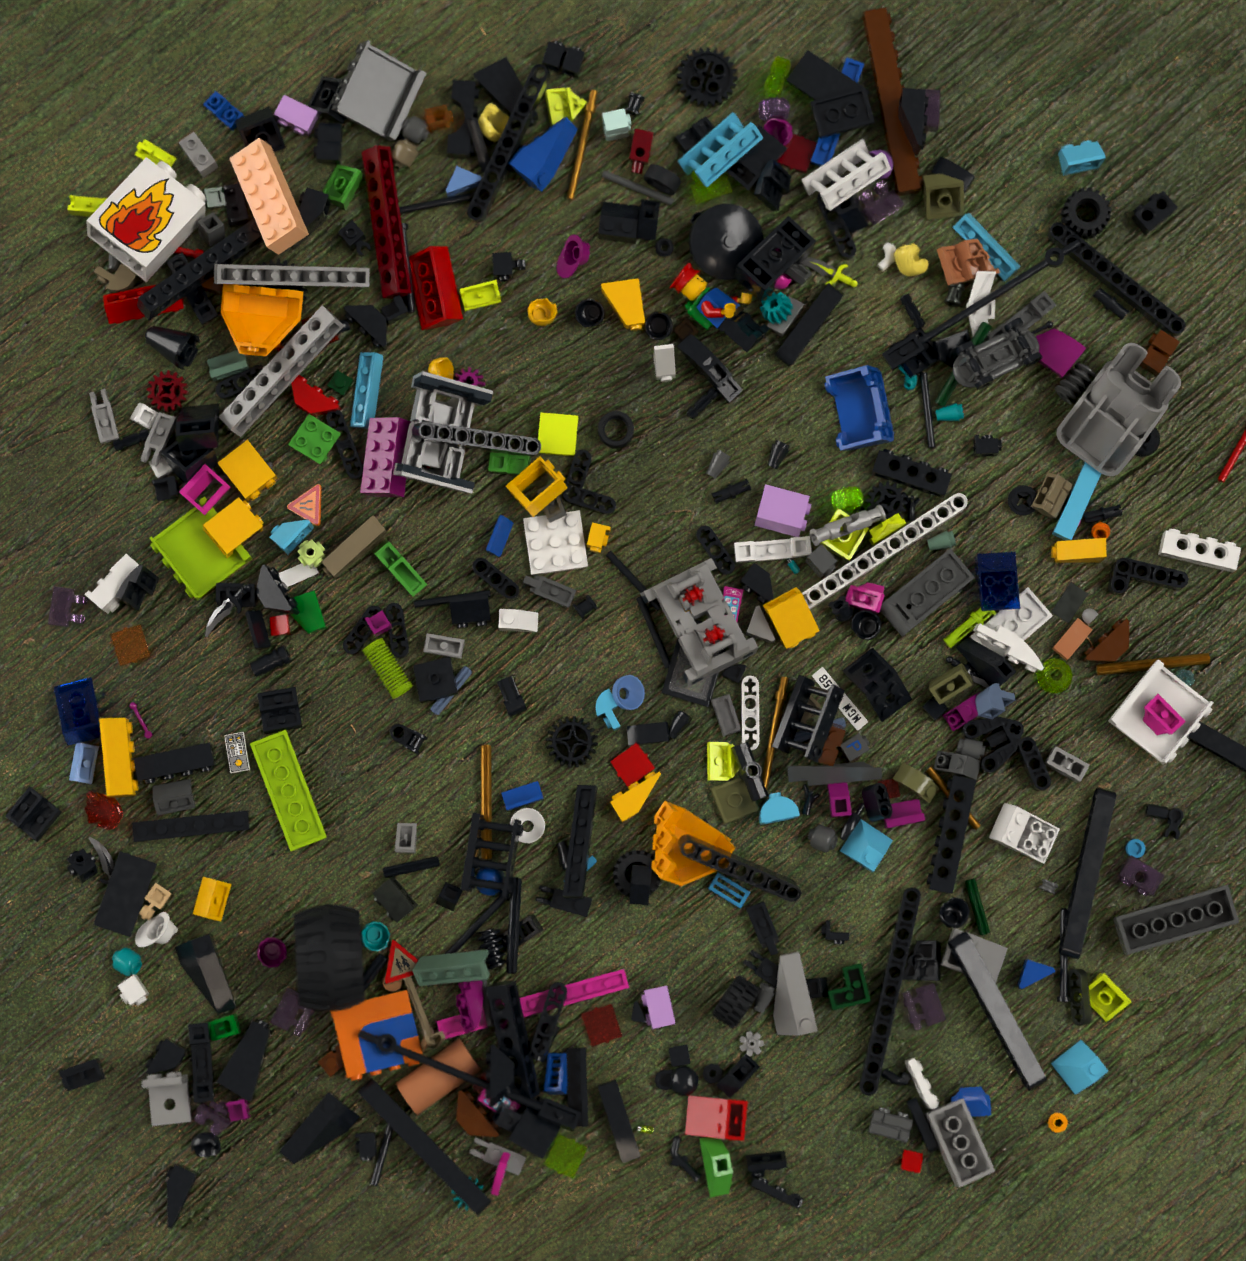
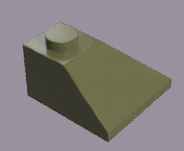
M944 174L923 175V198L926 219L964 216V182Z

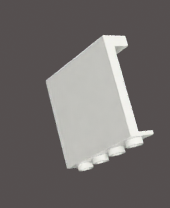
M1158 659L1148 669L1108 722L1160 763L1165 764L1167 762L1171 763L1177 756L1175 751L1179 746L1181 748L1185 746L1189 740L1187 736L1190 732L1194 733L1201 725L1199 723L1201 718H1206L1213 710L1211 708L1213 702H1208L1166 669L1163 666L1164 663ZM1157 694L1186 721L1172 735L1167 733L1156 735L1143 721L1145 714L1144 706Z

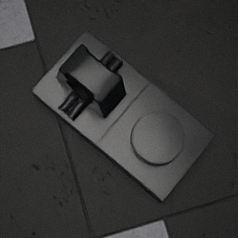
M785 1151L746 1155L748 1172H751L753 1178L758 1176L764 1177V1171L767 1169L780 1170L787 1168Z

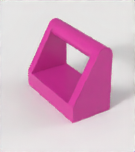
M204 464L179 493L201 513L206 515L230 489V486ZM216 479L222 486L201 507L195 502V499Z

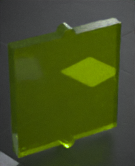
M558 1134L544 1165L557 1171V1174L562 1173L574 1179L588 1147L575 1142V1139L571 1140Z

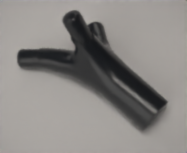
M907 495L905 501L908 502V521H914L916 505L920 499L917 498L914 501L913 495L910 498Z
M804 784L805 804L802 814L810 815L812 804L820 795L817 793L813 796L814 791L811 790L809 792L807 784Z

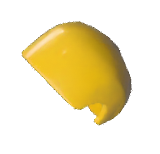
M548 298L536 299L530 303L527 309L528 317L537 326H547L553 322L557 315V305L555 303L552 304Z
M436 358L429 364L428 373L449 379L454 378V369L449 358Z

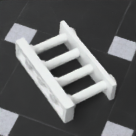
M861 139L801 180L808 195L819 191L826 208L832 210L890 171L891 168L884 153L881 152L875 157L870 156L865 141ZM861 160L866 161V163H864L860 167L855 166V164H857ZM847 170L851 172L844 178L839 176ZM832 180L836 182L829 188L824 186Z

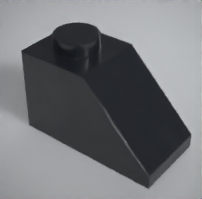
M641 200L637 238L647 241L656 240L660 201Z
M745 1054L721 1078L716 1086L730 1099L745 1085L760 1066L750 1056Z

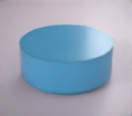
M1132 839L1125 846L1126 854L1134 859L1142 857L1146 850L1145 844L1139 839Z

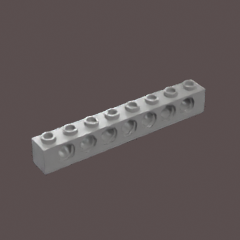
M214 264V283L369 287L370 268Z
M322 305L223 411L219 418L231 431L241 437L344 325Z

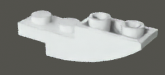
M980 623L976 624L973 631L978 633L977 637L985 641L990 639L994 641L995 646L1001 649L1007 647L1004 655L1008 656L1010 662L1017 665L1020 662L1026 665L1025 669L1033 673L1043 670L1044 667L1034 651L1015 633L1001 625H997L995 630H992Z

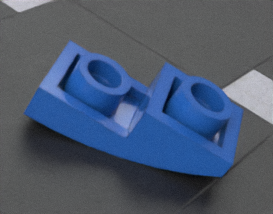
M217 91L203 104L232 131L237 127L234 120L244 117L239 110L232 106Z

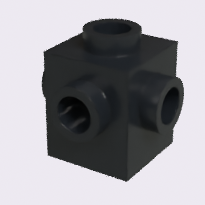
M83 848L79 851H74L67 858V870L72 877L76 876L81 883H84L98 873L95 858L90 852L86 853Z

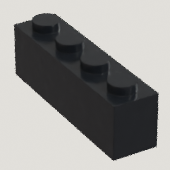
M210 742L134 758L137 779L139 782H143L144 785L155 783V779L162 778L163 781L174 779V775L181 774L182 777L193 775V771L200 770L201 773L212 771V767H216L213 746Z

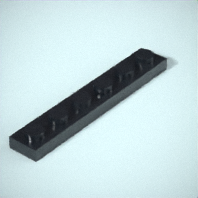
M577 785L563 889L564 898H584L597 786Z
M249 811L133 822L134 842L250 830Z

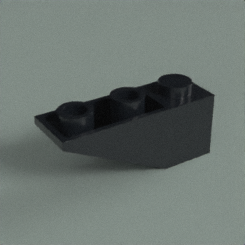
M969 637L956 647L989 686L994 683H998L1001 686L1016 673L1015 669L1003 656Z

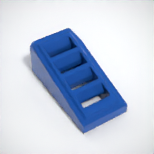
M548 1053L544 1092L550 1095H567L566 1053ZM553 1060H560V1063H553ZM553 1068H560V1070L553 1071ZM553 1076H559V1079H553Z

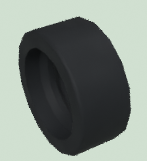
M651 164L644 175V180L649 185L668 195H675L681 184V179L677 175L656 164Z
M611 411L601 418L598 424V435L606 446L621 448L631 441L634 435V424L626 413ZM612 419H620L627 426L626 436L621 440H611L606 436L605 426Z

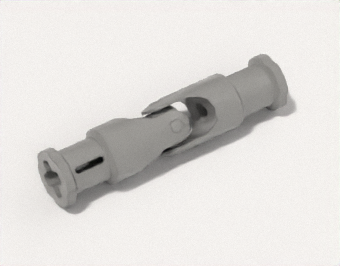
M877 505L869 511L863 510L849 517L827 523L822 528L811 529V540L817 546L825 540H834L853 531L867 528L877 521L883 522L886 519L885 511L881 505Z

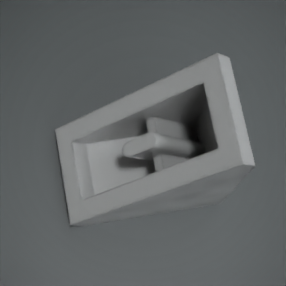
M756 606L746 635L773 643L775 642L774 635L760 606Z
M397 823L395 852L416 854L417 823Z

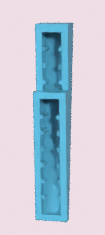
M1086 462L1079 473L1052 535L1065 541L1072 540L1101 475L1100 472Z

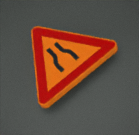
M319 484L315 485L289 503L287 508L304 519H308L312 524L319 526L321 521L322 486Z

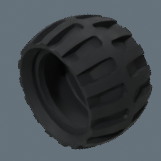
M330 904L311 907L295 914L294 932L299 1006L318 1011H339L364 1002L359 910Z

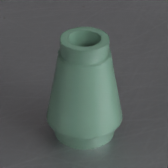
M946 530L931 539H927L930 550L950 549L952 546H956L953 531L948 532Z

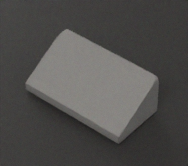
M790 296L788 297L793 305L792 315L787 316V321L782 320L781 324L769 322L767 325L781 337H783L804 307L802 302Z
M427 633L423 652L461 659L465 640Z

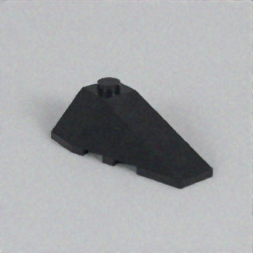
M207 934L176 946L175 949L181 966L215 1011L220 1014L237 1008L213 935Z

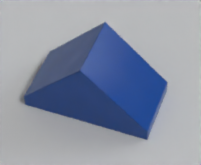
M1026 959L1017 987L1018 989H1023L1056 971L1052 967Z

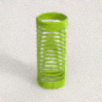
M380 638L366 646L362 652L367 656L368 661L371 662L370 664L378 673V676H380L379 679H382L381 682L389 691L392 699H395L410 690L413 685L411 681H408L409 678H406L407 675H404L405 672H403L401 667H398L399 664H396L398 661H395L396 658H393L394 655H391L392 652H390L388 646L385 647L387 644H385L383 638Z

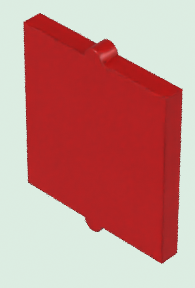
M635 743L610 761L617 771V776L622 778L627 787L655 769L648 758V754L644 753L638 743Z

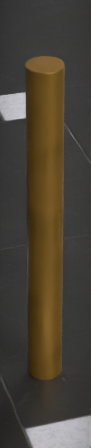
M931 766L926 772L948 797L950 790H946L947 784ZM954 794V800L957 802H961L960 799ZM970 813L968 822L977 830L981 824Z

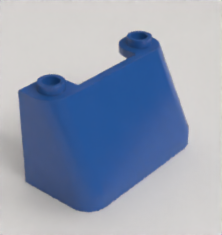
M865 365L825 376V389L827 393L835 396L842 431L836 437V444L840 451L894 441L882 374L878 368Z

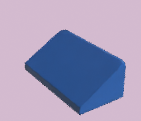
M499 515L486 548L487 553L497 557L502 555L513 526V522L503 515Z

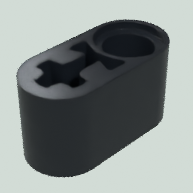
M876 783L862 789V798L867 817L870 821L877 822L892 816V806L888 791L883 783Z

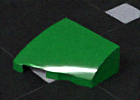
M315 590L293 597L298 603L296 607L300 613L298 615H290L308 634L327 629Z

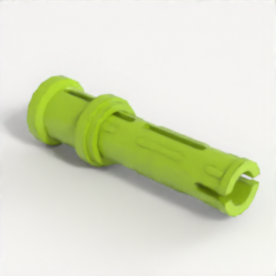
M987 601L983 602L982 607L976 612H971L970 618L944 638L943 641L951 649L975 628L976 624L984 625V621L990 616H995V610Z

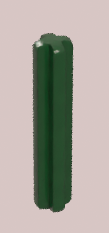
M974 878L966 880L965 884L979 934H989L990 930L976 880Z

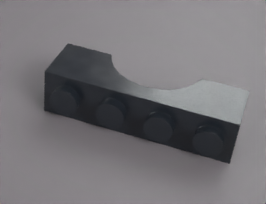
M453 80L452 103L462 109L465 114V120L459 130L448 134V158L470 160L471 154H474L475 148L468 129L467 120L478 115V106H475V99H479V88H476V81Z

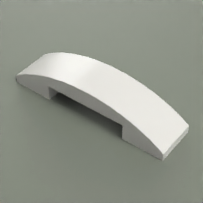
M810 536L734 543L736 562L781 560L809 556L812 553Z

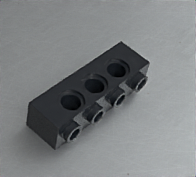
M888 449L879 450L871 475L940 498L945 497L952 474L948 473L949 470L938 467L935 469L930 467V464L920 461L917 463L912 461V458L902 455L899 457ZM889 463H897L899 469L897 471L891 470ZM907 469H915L917 472V476H909L907 474ZM927 474L933 475L935 482H927L925 476Z

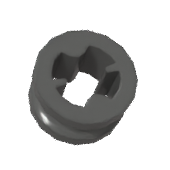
M1042 879L1043 884L1039 885V888L1055 895L1056 892L1054 890L1058 888V885Z

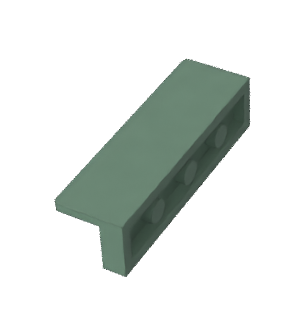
M479 950L422 956L412 971L419 986L485 980L490 976L485 964L489 951Z

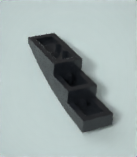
M616 1079L597 1085L622 1163L640 1158L641 1155Z

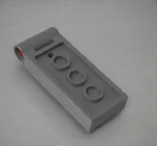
M950 548L884 601L880 611L903 637L975 577Z

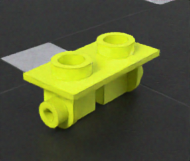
M145 139L137 144L136 148L138 150L135 156L142 160L147 157L156 165L163 161L172 167L177 159Z

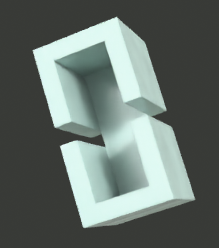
M625 108L602 113V124L606 142L628 137V131L631 130L630 115L626 114Z

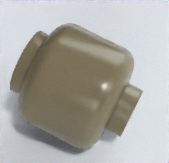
M407 139L398 140L391 151L392 158L394 159L393 163L400 168H403V166L410 167L418 155L417 145Z

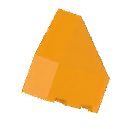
M223 284L221 314L239 354L267 356L301 321L303 291Z
M664 801L654 816V824L657 825L656 834L653 835L655 860L652 861V869L662 880L683 886L717 871L687 858L681 853L678 840L683 835H691L730 853H733L736 848L730 842L731 838L687 809L673 803ZM692 843L685 844L684 849L691 848ZM703 851L701 856H707L710 851ZM721 858L718 863H725L727 858Z

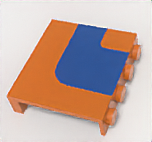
M407 990L368 999L348 1009L330 1011L344 1062L345 1077H351V1081L363 1078L362 1074L369 1072L370 1076L381 1074V1069L389 1068V1071L400 1069V1064L408 1063V1066L420 1064L418 1061L396 1052L390 1055H383L378 1052L376 1044L358 1037L360 1030L378 1037L383 1034H390L395 1037L397 1045L422 1054ZM384 1043L383 1047L389 1048V1045Z

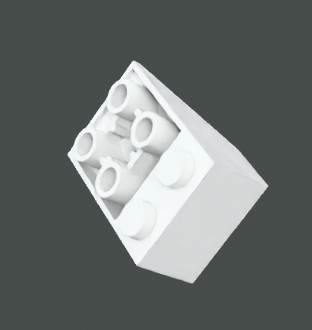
M1004 803L989 838L1045 864L1060 829L1017 806Z

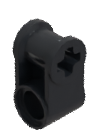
M395 724L390 729V735L394 741L418 755L424 740L428 739L421 733L411 730L402 724ZM402 728L404 730L403 737L396 738L393 735L394 730Z

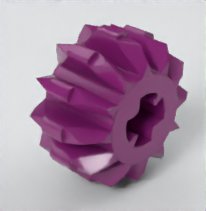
M468 367V372L465 373L462 368L460 369L462 375L455 374V377L458 379L456 381L467 383L468 380H471L474 383L471 385L485 386V382L481 381L484 377L483 375H478L479 370L477 369L472 373L471 367Z

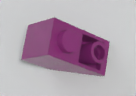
M977 694L943 715L952 731L957 730L978 716L975 703Z
M847 782L827 784L831 818L851 816Z

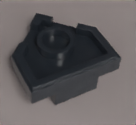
M962 330L957 333L952 332L932 341L937 360L953 369L954 362L958 357L955 351L956 348L971 341L968 330Z

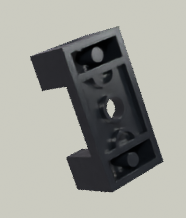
M788 216L737 265L733 277L761 302L774 290L777 280L795 263L800 265L812 253L816 240ZM779 251L781 253V257L774 258L771 255V252Z

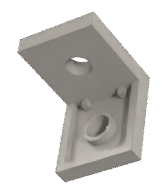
M181 1072L166 1073L167 1077H162V1074L147 1075V1079L142 1080V1088H149L152 1126L192 1122L188 1075H181ZM169 1098L173 1099L176 1104L172 1110L165 1107V1102Z

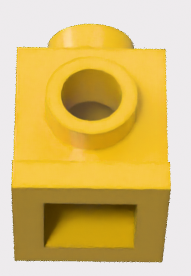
M592 522L587 541V547L590 548V551L601 553L602 547L607 546L609 535H606V533H610L611 527Z

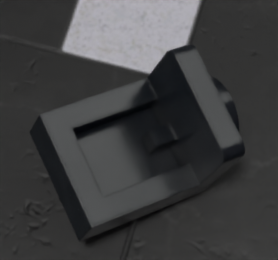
M825 920V924H822L821 936H825V940H833V944H845V941H849L850 933L830 932V920Z

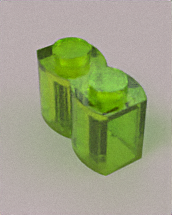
M780 56L774 59L770 75L765 81L764 97L774 101L781 97L784 83L790 73V60Z

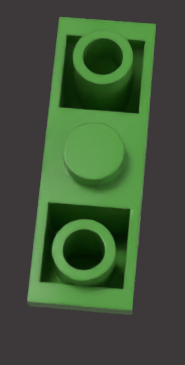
M700 1138L710 1197L729 1194L733 1170L728 1150L719 1138Z

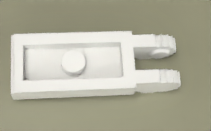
M915 1058L905 1060V1065L923 1104L928 1109L934 1110L938 1108L937 1097L931 1094L929 1090L931 1085L928 1079H924L921 1073L923 1068L920 1061H916Z

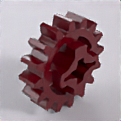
M168 370L167 374L164 375L160 371V377L153 375L155 381L148 382L151 388L146 390L151 394L147 397L149 400H153L151 404L153 406L157 405L159 411L162 408L167 413L169 408L176 411L175 406L178 405L182 408L181 401L187 402L184 395H189V392L184 389L188 385L183 383L185 380L183 377L178 378L179 374L177 372L171 375L170 370ZM159 386V392L155 394L156 387ZM180 387V394L177 397V390ZM166 388L171 391L169 395L164 391ZM164 401H172L171 403H162Z

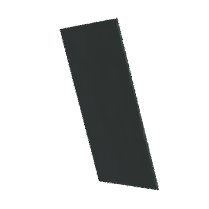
M1071 582L1051 612L1069 624L1088 593Z

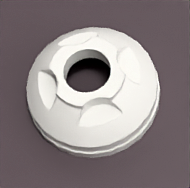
M524 808L512 816L510 825H514V819L521 820V824L528 820L534 825L533 830L530 832L523 830L522 836H519V842L533 843L541 838L545 830V821L538 811L532 808Z

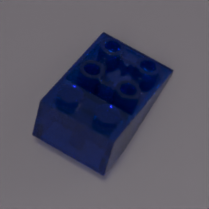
M1016 552L977 554L975 556V569L981 611L1020 609Z

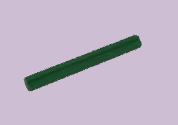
M982 322L971 340L974 346L984 342L992 328L988 323ZM953 371L935 400L942 407L946 405L958 385Z

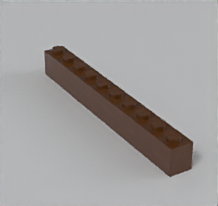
M886 7L867 10L863 12L862 18L888 153L893 160L892 174L896 195L898 197L916 194L920 192L923 186V179L921 175H918L917 169L920 168L919 159L915 157L898 118L899 99L902 89L905 87L901 85L902 71L901 67H897L896 60H899L898 50L894 49L893 46L895 34L894 31H890V24H892L891 14L887 13Z

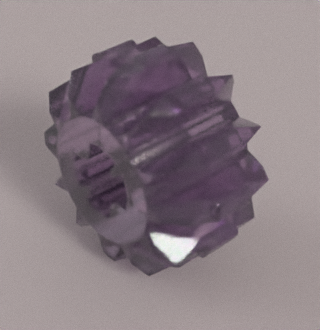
M771 97L759 102L758 114L761 120L767 122V120L772 118H789L790 105L789 101L785 98Z

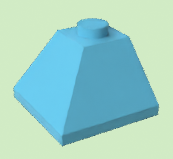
M308 519L282 523L280 526L277 525L272 529L270 539L289 555L314 529V526Z
M860 819L840 849V852L870 872H874L893 840Z
M1082 1040L1078 1041L1051 1063L1075 1095L1095 1083L1108 1072L1096 1054Z

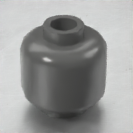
M416 116L407 117L401 128V131H403L402 136L414 144L420 143L421 140L425 142L430 133L427 130L428 123Z
M818 825L815 829L812 828L810 830L808 839L812 848L827 853L830 850H834L838 836L834 829Z

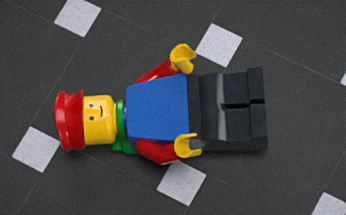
M687 263L669 288L675 289L677 293H682L689 299L687 304H685L688 314L706 330L715 326L720 331H725L726 335L746 352L760 343L770 328L765 324L759 326L752 320L749 313L743 312L744 308L740 306V303L750 304L752 294L741 293L740 299L738 296L729 297L718 288L710 291L709 287L706 288L707 282L699 276L701 271L693 269L691 263Z

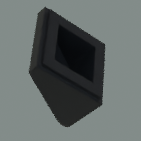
M934 696L921 707L933 721H936L948 709L944 703L939 705Z
M445 882L436 904L454 911L463 890Z
M826 977L806 979L810 998L828 996Z
M635 1001L631 1020L646 1023L639 1003Z

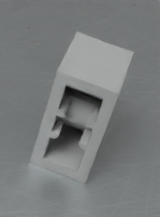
M195 132L178 142L203 178L219 168Z
M1057 746L1052 748L1044 763L1045 766L1076 783L1081 782L1090 766L1088 763Z

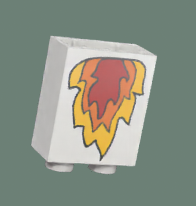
M147 157L86 220L87 236L145 282L152 277L198 227V221L205 217L206 201L205 195L199 188L193 184H189L185 188L175 180L177 175L167 163L160 161L156 165Z

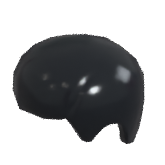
M585 299L576 306L575 317L582 326L595 327L604 320L605 309L603 304L597 299Z
M653 312L645 320V332L653 340H664L669 337L673 330L672 320L664 312Z
M862 610L857 612L852 618L851 629L859 638L872 640L881 632L882 622L874 612Z
M952 897L940 907L939 918L948 928H960L967 922L970 908L963 899Z
M682 1066L672 1072L669 1084L672 1091L677 1095L688 1096L696 1091L699 1085V1077L692 1068Z
M200 1132L192 1138L190 1144L191 1151L194 1152L195 1150L198 1157L214 1156L221 1152L220 1139L214 1133Z

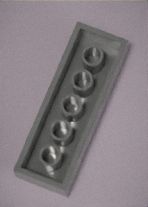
M1228 885L1113 917L1124 955L1239 923Z

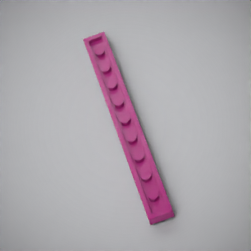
M624 969L565 985L567 997L564 1006L629 988ZM558 987V989L553 990L556 994L555 999L550 998V1001L560 1004L561 1001L557 999L559 994L564 992L561 990V987ZM549 990L520 998L524 1017L543 1011ZM550 1005L547 1008V1011L557 1008V1006ZM482 1008L478 1027L473 1031L487 1028L484 1008ZM460 1015L436 1021L439 1032L443 1031L445 1039L465 1034L464 1027L461 1025Z

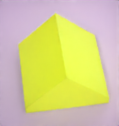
M837 508L830 522L849 517L850 515ZM869 528L856 530L834 540L828 539L820 543L829 552L850 561Z
M1099 973L1088 984L1090 1006L1106 1022L1132 1002L1105 973Z

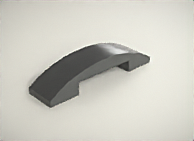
M1043 291L1013 317L988 334L987 338L990 340L1005 333L1004 326L1017 318H1021L1023 321V325L1019 328L1028 330L1051 311L1056 304Z

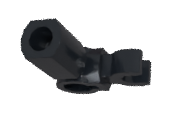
M1148 803L1145 816L1165 820L1167 817V824L1169 826L1164 831V837H1168L1169 832L1174 831V839H1178L1180 836L1178 826H1180L1181 820L1184 817L1182 810L1178 808L1168 810L1165 806Z

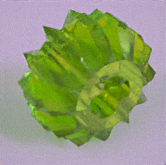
M849 486L833 492L831 504L834 511L839 508L847 512L861 507L864 503L863 493L860 488L855 486Z

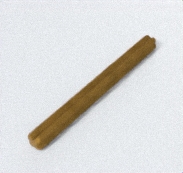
M1209 653L1099 664L1096 666L1097 675L1144 671L1148 670L1158 659L1164 663L1163 666L1165 668L1210 663Z
M481 745V814L489 822H492L491 745ZM482 830L481 838L484 841L492 842V830ZM481 848V858L483 860L492 859V849Z

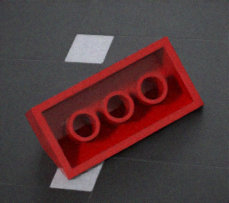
M430 246L409 256L412 286L421 329L428 330L443 327L462 320L463 316L448 246Z

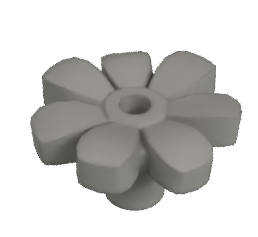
M751 1031L746 1032V1037H740L739 1041L743 1043L740 1045V1050H747L746 1054L748 1056H752L753 1052L759 1054L761 1052L759 1047L764 1046V1041L759 1040L761 1035L759 1033L752 1035Z

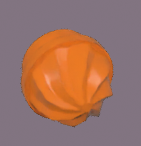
M1100 521L1092 526L1091 534L1094 539H1107L1110 536L1111 530L1106 523Z

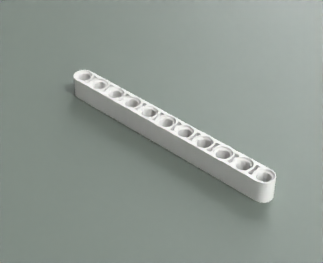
M961 493L954 494L804 591L802 594L809 609L811 610L961 513L968 504L967 497ZM960 499L963 506L960 508L956 507L953 500ZM944 509L947 512V517H939L937 511ZM924 519L929 520L931 527H923L921 521ZM906 530H913L915 537L908 538ZM897 540L899 542V548H892L890 546V541ZM874 551H882L884 557L882 559L875 558ZM858 561H865L868 565L867 569H860ZM849 571L852 578L849 580L844 579L842 572ZM833 581L836 588L834 590L827 589L826 582ZM812 591L818 592L820 599L812 600L810 593Z

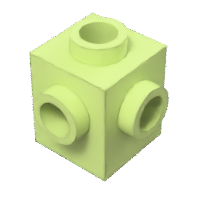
M311 539L299 545L300 549L297 552L300 556L298 559L304 567L308 564L311 569L313 567L316 568L326 558L323 553L325 548L319 541L315 543ZM311 549L314 550L313 555H307Z

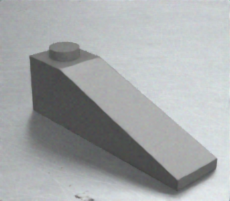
M799 951L780 955L773 1010L777 1035L799 1036L816 1032V1021Z

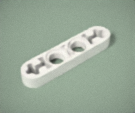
M750 675L746 676L741 683L742 743L749 739V733L745 734V731L752 732L756 730V734H752V739L756 740V743L750 747L751 751H753L759 745V682L756 677ZM748 679L755 683V686L752 687V693L756 692V696H744V692L748 693V686H745ZM746 699H754L756 706L753 709L746 708ZM749 717L754 718L756 721V725L753 728H748L745 725V720Z

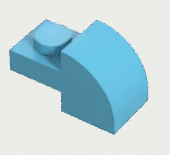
M607 689L599 695L596 701V715L600 717L605 714L606 717L603 720L608 729L612 727L613 731L620 728V724L612 710L616 709L618 705L615 703L610 689Z

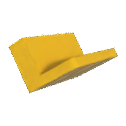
M203 877L193 914L221 922L231 884Z

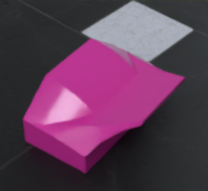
M869 582L858 587L850 585L846 595V602L854 608L879 613L884 599V586Z
M1159 694L1144 706L1145 714L1143 721L1156 735L1166 733L1172 735L1186 722Z

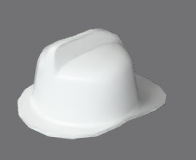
M161 912L141 925L135 936L136 945L146 947L153 943L165 944L178 931V928L169 920L167 912Z

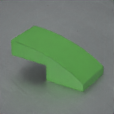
M490 452L488 471L518 475L530 465L531 457L528 455Z

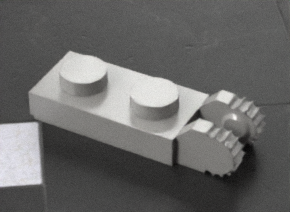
M106 389L101 390L104 403L99 405L97 404L96 394L90 392L91 409L100 443L104 444L120 439Z
M158 412L144 444L145 448L141 456L142 462L147 463L151 450H154L155 453L151 464L154 466L159 464L162 458L161 452L165 450L176 425V417Z
M475 1137L474 1142L476 1144L488 1147L486 1154L476 1149H470V1154L498 1167L502 1153H509L510 1158L506 1170L519 1176L526 1156L493 1142L489 1143Z

